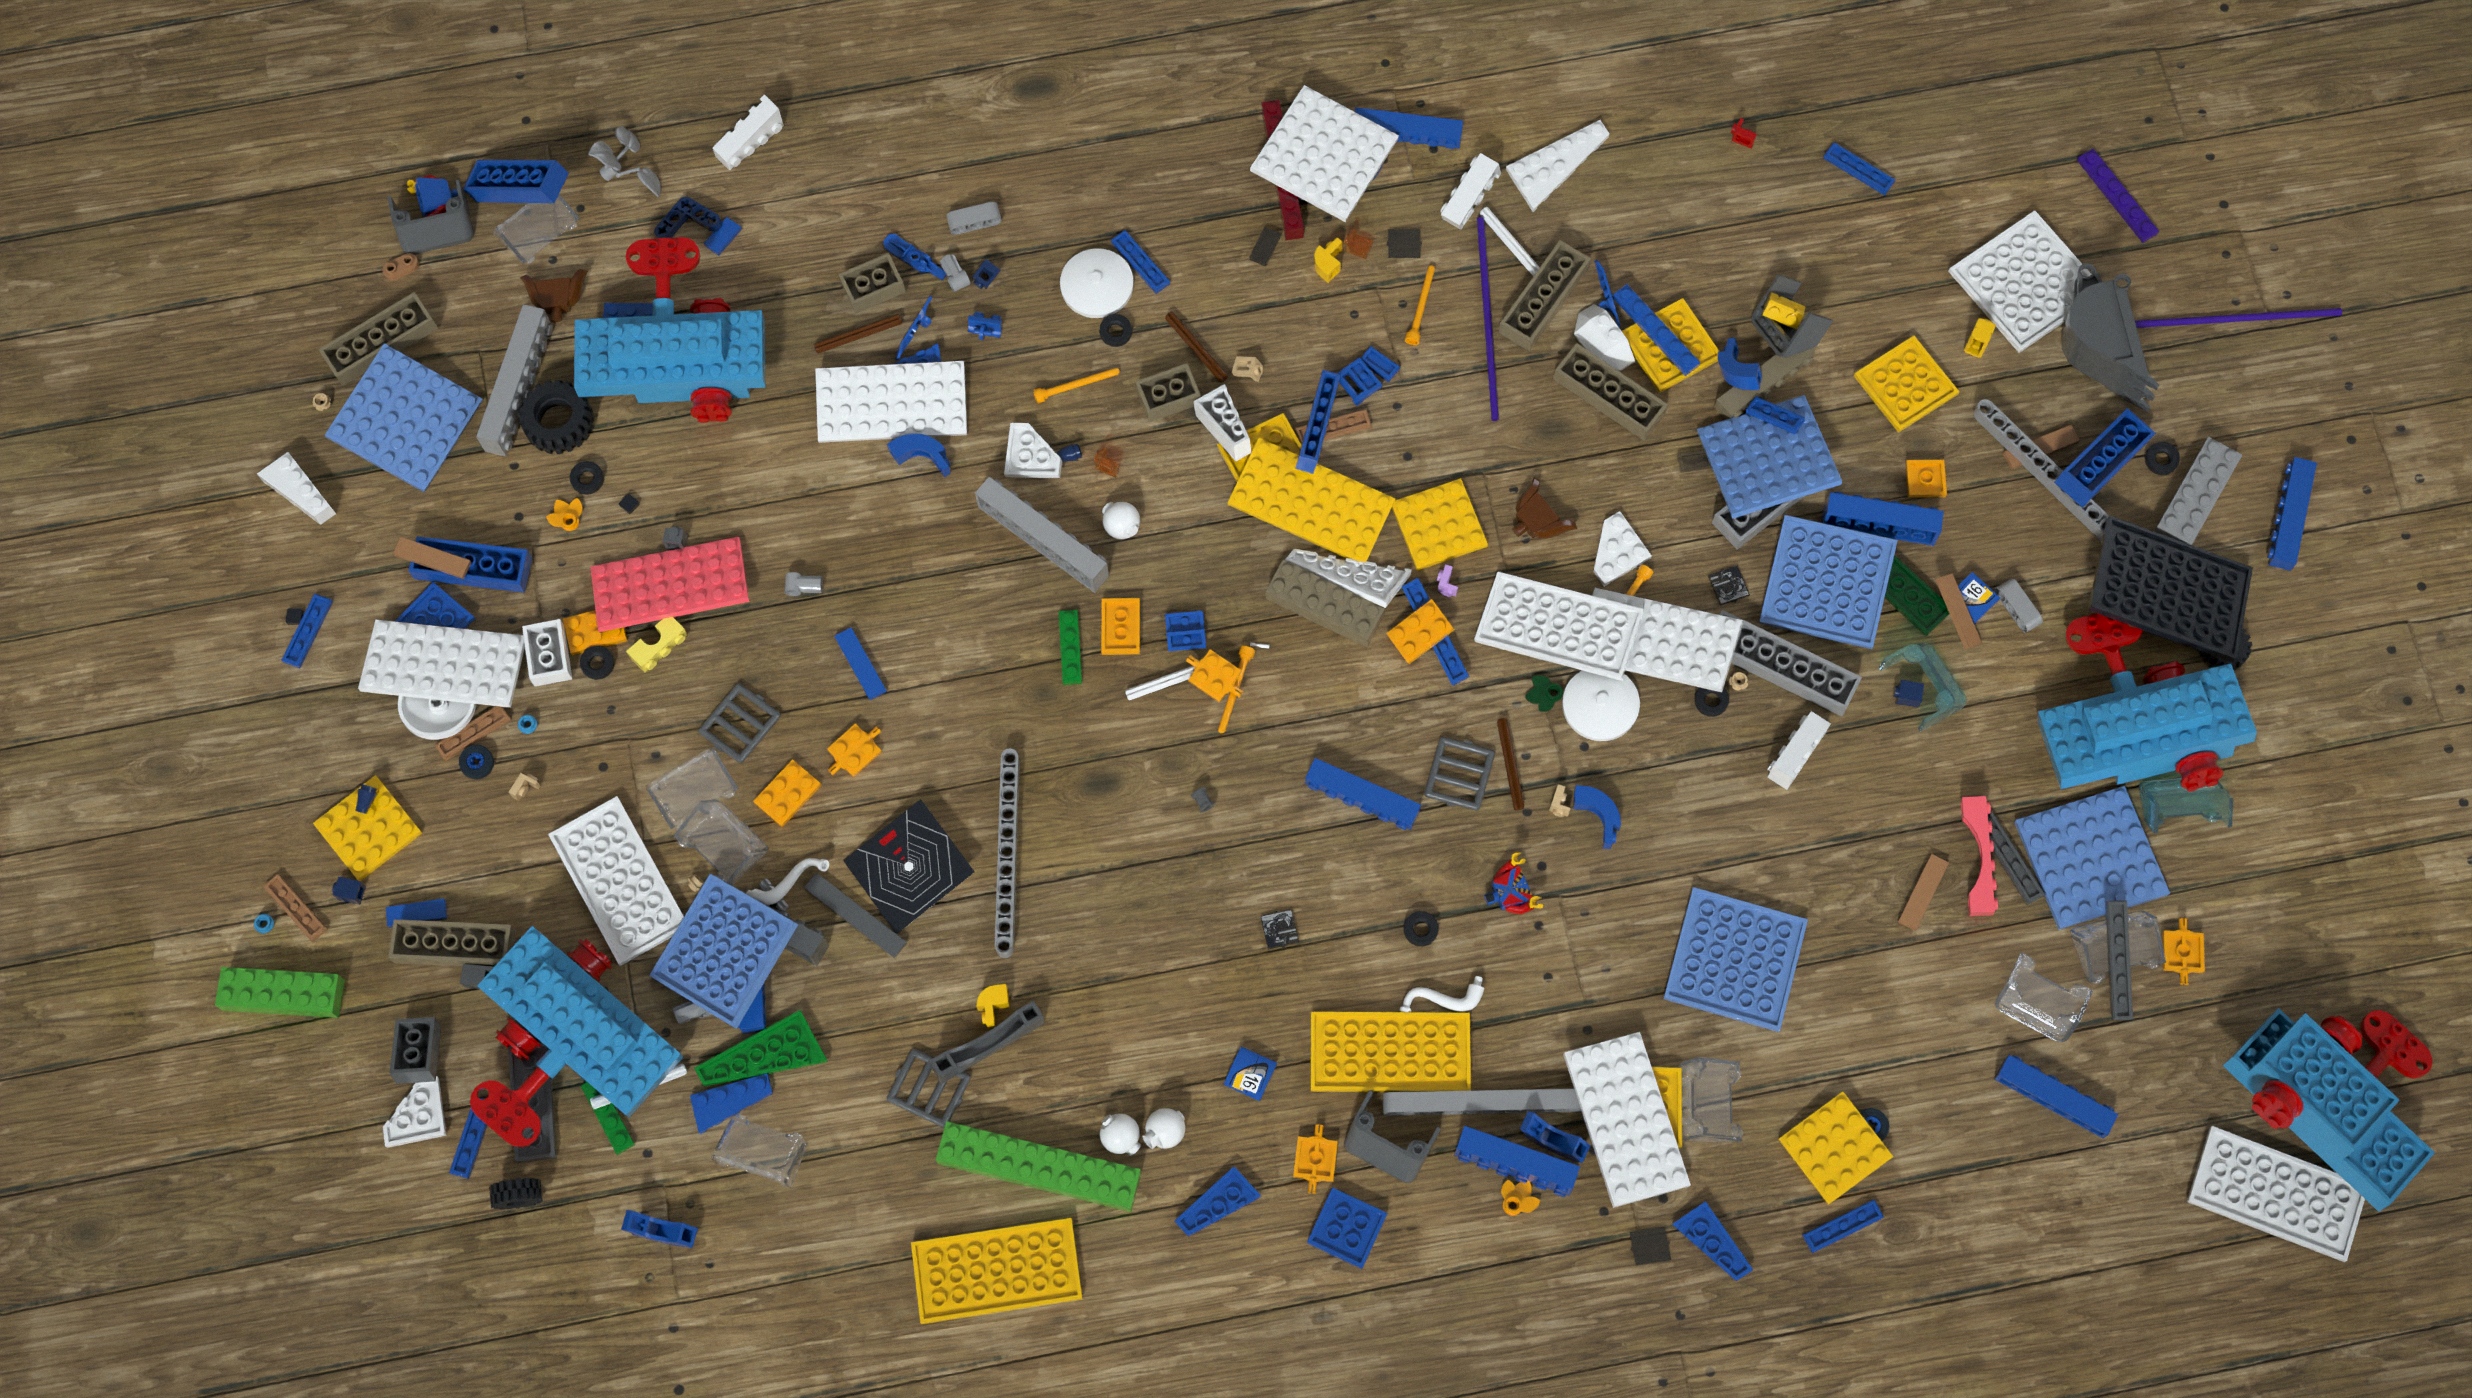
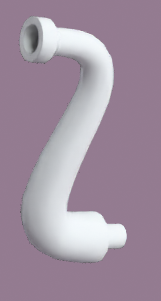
M817 858L805 859L799 862L772 890L762 891L754 889L752 891L748 890L746 894L766 906L773 905L789 892L799 876L807 868L816 866L819 870L826 871L829 868V861Z
M1475 976L1474 983L1469 984L1466 996L1461 999L1444 995L1429 988H1413L1406 994L1403 1006L1400 1007L1399 1012H1411V1002L1418 996L1427 998L1453 1011L1466 1012L1472 1010L1477 1006L1483 995L1484 987L1481 986L1483 978Z

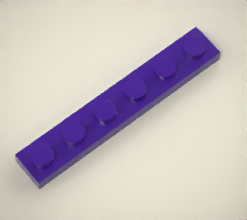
M2094 149L2078 157L2077 161L2142 243L2159 233V230Z

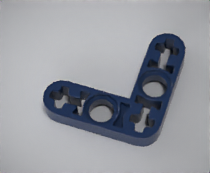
M683 197L655 227L654 233L657 238H672L688 218L707 230L716 232L721 229L722 221L715 212L689 197ZM697 212H704L703 216L695 217ZM673 217H679L677 222H670ZM708 218H709L712 222H715V221H716V223H715V224H714V223H711V224H710Z

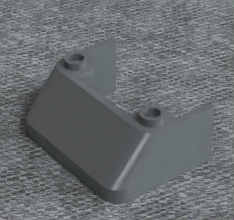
M455 180L458 196L450 198L446 202L447 212L416 220H411L409 213L405 210H399L392 197L387 196L392 223L400 246L405 254H420L466 243L473 239L474 230L468 200L459 180Z
M1778 274L1753 312L1751 320L1773 351L1780 357L1788 358L1816 347L1833 320L1809 312L1800 327L1794 329L1763 316V308L1771 292L1779 295V297L1782 296L1794 301L1792 298L1802 284L1801 281Z
M1369 1090L1346 1135L1344 1147L1348 1153L1399 1181L1411 1183L1416 1179L1440 1134L1441 1128H1436L1428 1144L1421 1140H1414L1409 1144L1407 1150L1402 1149L1371 1132L1374 1126V1117L1370 1112L1366 1111L1373 1098V1091Z

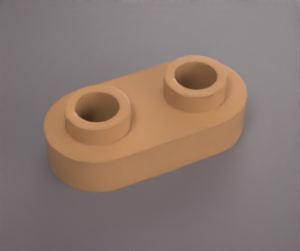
M407 253L387 262L383 266L382 271L388 280L395 281L415 272L419 267V261L414 254Z

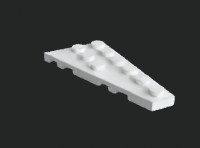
M1601 120L1506 166V171L1532 212L1593 151L1609 138V132Z

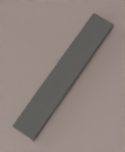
M1991 810V813L1988 814V821L1992 822V833H1989V840H1993V853L2025 903L2029 905L2042 898L2045 893Z
M815 873L805 885L804 889L894 959L907 944L905 940L818 873Z
M2127 900L2105 901L2111 1020H2133Z

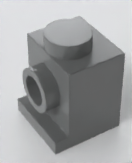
M676 526L665 528L663 544L666 549H684L687 544L688 533H685L684 529Z

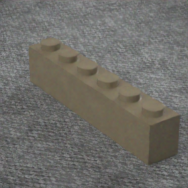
M1812 348L1788 358L1780 357L1777 354L1760 366L1762 373L1760 390H1743L1732 387L1716 400L1714 407L1726 420L1743 415L1756 396L1763 399L1767 398L1775 387L1780 388L1787 378L1796 376L1800 368L1809 366L1814 361L1815 350Z

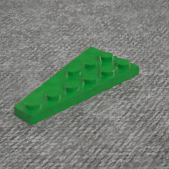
M801 1010L694 1067L703 1086H709L766 1073L771 1074L827 1063L828 1061Z

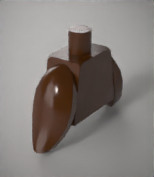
M579 269L572 279L568 277L535 281V283L528 275L521 276L520 279L526 287L532 304L536 308L544 309L546 314H551L552 322H561L562 313L570 312L571 307L575 306L579 301L588 270Z
M1533 477L1531 484L1516 504V519L1519 523L1512 528L1513 532L1518 537L1527 532L1532 538L1548 539L1571 530H1576L1577 526L1574 521H1559L1560 518L1538 493L1540 480Z

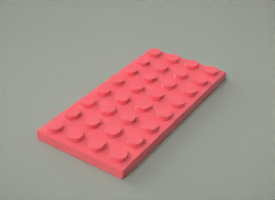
M739 537L590 566L599 632L750 602Z

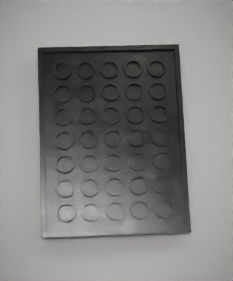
M2109 515L2106 519L2088 610L2234 663L2238 656L2253 567Z

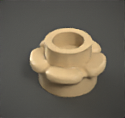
M318 393L313 398V406L318 411L328 409L331 405V398L323 393Z
M1742 672L1734 673L1729 679V683L1734 690L1739 691L1748 686V678Z
M696 874L688 878V886L694 892L700 891L705 883Z

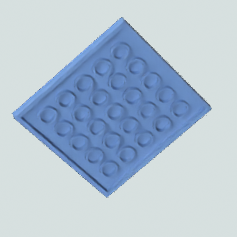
M384 343L329 427L325 437L425 493L483 402V399Z
M1805 395L1775 404L1805 417V422L1796 434L1749 414H1743L1737 418L1733 417L1697 429L1698 436L1732 519L1842 484V479Z
M1785 515L1759 624L1873 649L1898 540Z
M2125 786L2017 819L2014 822L2041 889L2045 893L2044 896L2058 930L2105 916V901L2127 900V908L2170 894Z
M710 873L649 976L737 1029L798 924Z
M1693 887L1663 999L1780 1032L1808 919Z

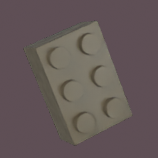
M889 253L838 274L841 285L855 314L906 292L903 281Z
M1188 363L1135 382L1136 392L1148 422L1194 407L1193 401L1201 397Z

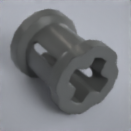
M1206 787L1200 788L1191 794L1192 799H1195L1200 807V813L1206 812L1215 806L1214 801H1211L1207 794Z

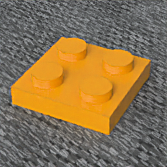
M1906 460L1908 498L1947 496L1944 460Z

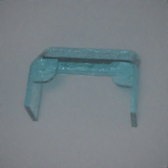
M1910 644L1883 659L1879 667L1880 671L1904 658L1910 663L1919 662L1939 694L1935 698V705L1939 711L1922 721L1918 728L1920 732L1956 713L1965 706L1967 698L1931 644Z
M2182 778L2143 781L2139 784L2144 821L2153 833H2158V826L2165 822L2166 817L2202 815L2209 822L2222 820L2227 827H2232L2233 797L2219 781L2215 786H2205L2192 792L2182 788L2180 783Z

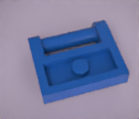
M1360 357L1337 373L1341 375L1339 383L1351 396L1352 402L1356 406L1382 388V383ZM1347 375H1349L1350 378L1355 382V384L1360 388V390L1362 391L1360 394H1358L1345 379Z

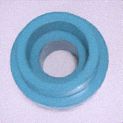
M524 715L518 721V728L524 734L533 733L538 725L535 717L531 715ZM530 722L531 726L526 728L525 724Z
M261 914L254 921V928L262 934L270 932L274 927V920L268 914ZM267 921V926L262 927V923Z

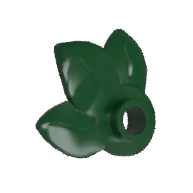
M1534 676L1532 677V683L1535 688L1525 695V699L1532 704H1538L1539 712H1547L1553 708L1555 702L1562 698L1563 689L1560 685L1552 683L1548 677ZM1555 691L1557 695L1552 696L1550 692Z

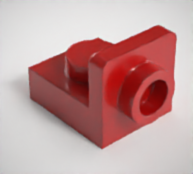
M1740 118L1738 124L1734 123L1732 127V141L1752 149L1757 134L1749 129H1743L1744 119Z

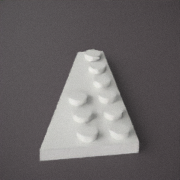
M1293 549L1285 559L1384 608L1395 597L1410 577L1412 569L1406 568L1405 571L1396 570L1395 566L1389 565L1387 568L1379 567L1376 563L1360 562L1350 558H1346V561L1336 559V556L1333 555L1323 557L1318 556L1316 552Z

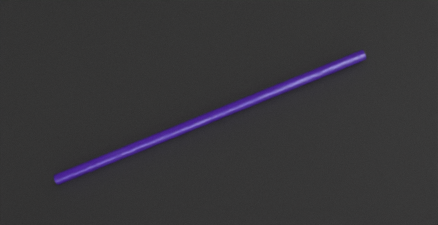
M1478 217L1477 231L1491 420L1498 421L1484 218Z
M2332 308L2135 321L2136 328L2340 316L2342 315V309Z

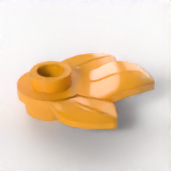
M578 498L574 499L570 505L564 501L556 500L554 513L547 515L546 518L554 527H562L566 531H573L579 526V516L583 512L582 504ZM568 521H573L572 524L567 525Z
M1507 1180L1503 1184L1501 1194L1504 1198L1503 1210L1506 1214L1515 1216L1520 1212L1530 1213L1538 1207L1540 1200L1531 1196L1532 1188L1530 1181H1527L1526 1184L1520 1182L1515 1186L1511 1181ZM1512 1202L1515 1203L1516 1208L1511 1209L1509 1207V1204Z

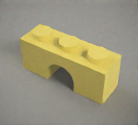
M673 617L664 618L655 625L658 633L661 635L658 643L648 645L639 639L626 651L644 673L647 670L653 669L662 657L664 658L670 654L674 646L681 644L687 636L685 629Z

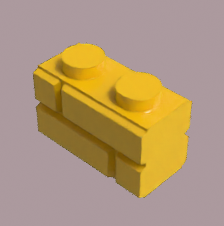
M1771 292L1764 305L1762 315L1797 329L1804 316L1805 306L1782 296L1779 297V295Z
M1978 318L1965 346V353L1978 358L1982 357L1996 327L1992 321Z

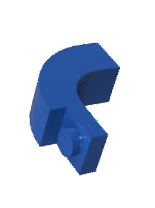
M1728 338L1727 346H1724V350L1718 352L1717 355L1723 378L1728 384L1738 389L1760 390L1762 373L1759 363L1744 364L1738 362L1739 349L1736 338Z
M907 434L887 444L890 454L898 465L912 457L923 456L932 460L944 477L951 473L949 468L951 464L946 458L945 448L940 442L930 436Z
M1576 785L1573 809L1591 811L1601 819L1603 824V849H1611L1612 844L1616 843L1615 831H1619L1621 827L1620 814L1615 803L1605 793L1596 788Z
M1528 1111L1520 1128L1526 1134L1525 1137L1537 1145L1579 1163H1583L1591 1146L1579 1136L1554 1128L1533 1112Z
M626 1210L621 1230L645 1239L693 1248L698 1228L685 1223L665 1221L632 1210Z

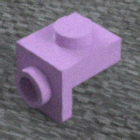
M1445 564L1444 570H1440L1437 581H1440L1438 592L1447 597L1456 596L1458 587L1448 584L1453 567Z

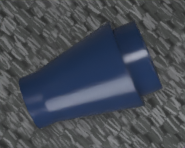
M1071 443L1055 452L1062 462L1078 461L1079 458H1082L1078 443Z
M363 784L361 788H358L355 811L367 814L368 809L377 796L376 788Z

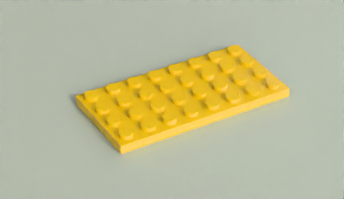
M1258 438L1227 505L1340 556L1366 562L1394 504L1395 498L1319 464L1316 465L1313 474L1295 469L1299 455Z
M1311 1012V1092H1369V1090L1373 1092L1471 1091L1470 1013Z
M1072 1218L911 1242L920 1324L1083 1300Z

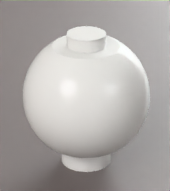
M1109 502L1104 506L1102 510L1104 514L1103 526L1110 536L1116 539H1127L1138 532L1140 515L1133 505L1127 502Z
M1169 1108L1154 1111L1146 1121V1134L1143 1136L1145 1143L1151 1149H1154L1156 1146L1168 1149L1179 1144L1185 1134V1118L1180 1111Z
M1119 1113L1112 1116L1108 1115L1102 1120L1100 1139L1108 1151L1115 1154L1126 1152L1131 1156L1141 1147V1144L1138 1142L1140 1130L1137 1122L1132 1117Z

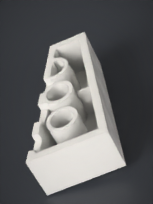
M765 94L760 98L762 102L757 107L753 106L749 110V116L745 120L740 119L736 123L734 131H728L713 147L715 157L728 170L737 167L745 157L752 155L756 148L765 144L772 135L779 133L784 126L779 108Z
M1481 153L1478 157L1473 158L1470 170L1462 175L1461 184L1458 188H1454L1450 195L1452 198L1441 209L1442 219L1460 230L1475 210L1473 206H1478L1483 200L1484 191H1489L1492 188L1494 177L1498 179L1501 175L1499 164Z
M1225 384L1193 401L1196 417L1235 461L1252 453L1249 436L1239 418Z
M289 452L257 473L266 485L273 488L320 525L336 514Z
M1812 711L1808 716L1804 715L1798 724L1800 728L1798 731L1794 730L1788 738L1790 740L1787 746L1783 745L1778 753L1780 757L1777 761L1773 760L1768 768L1770 773L1767 778L1788 790L1831 725V723Z

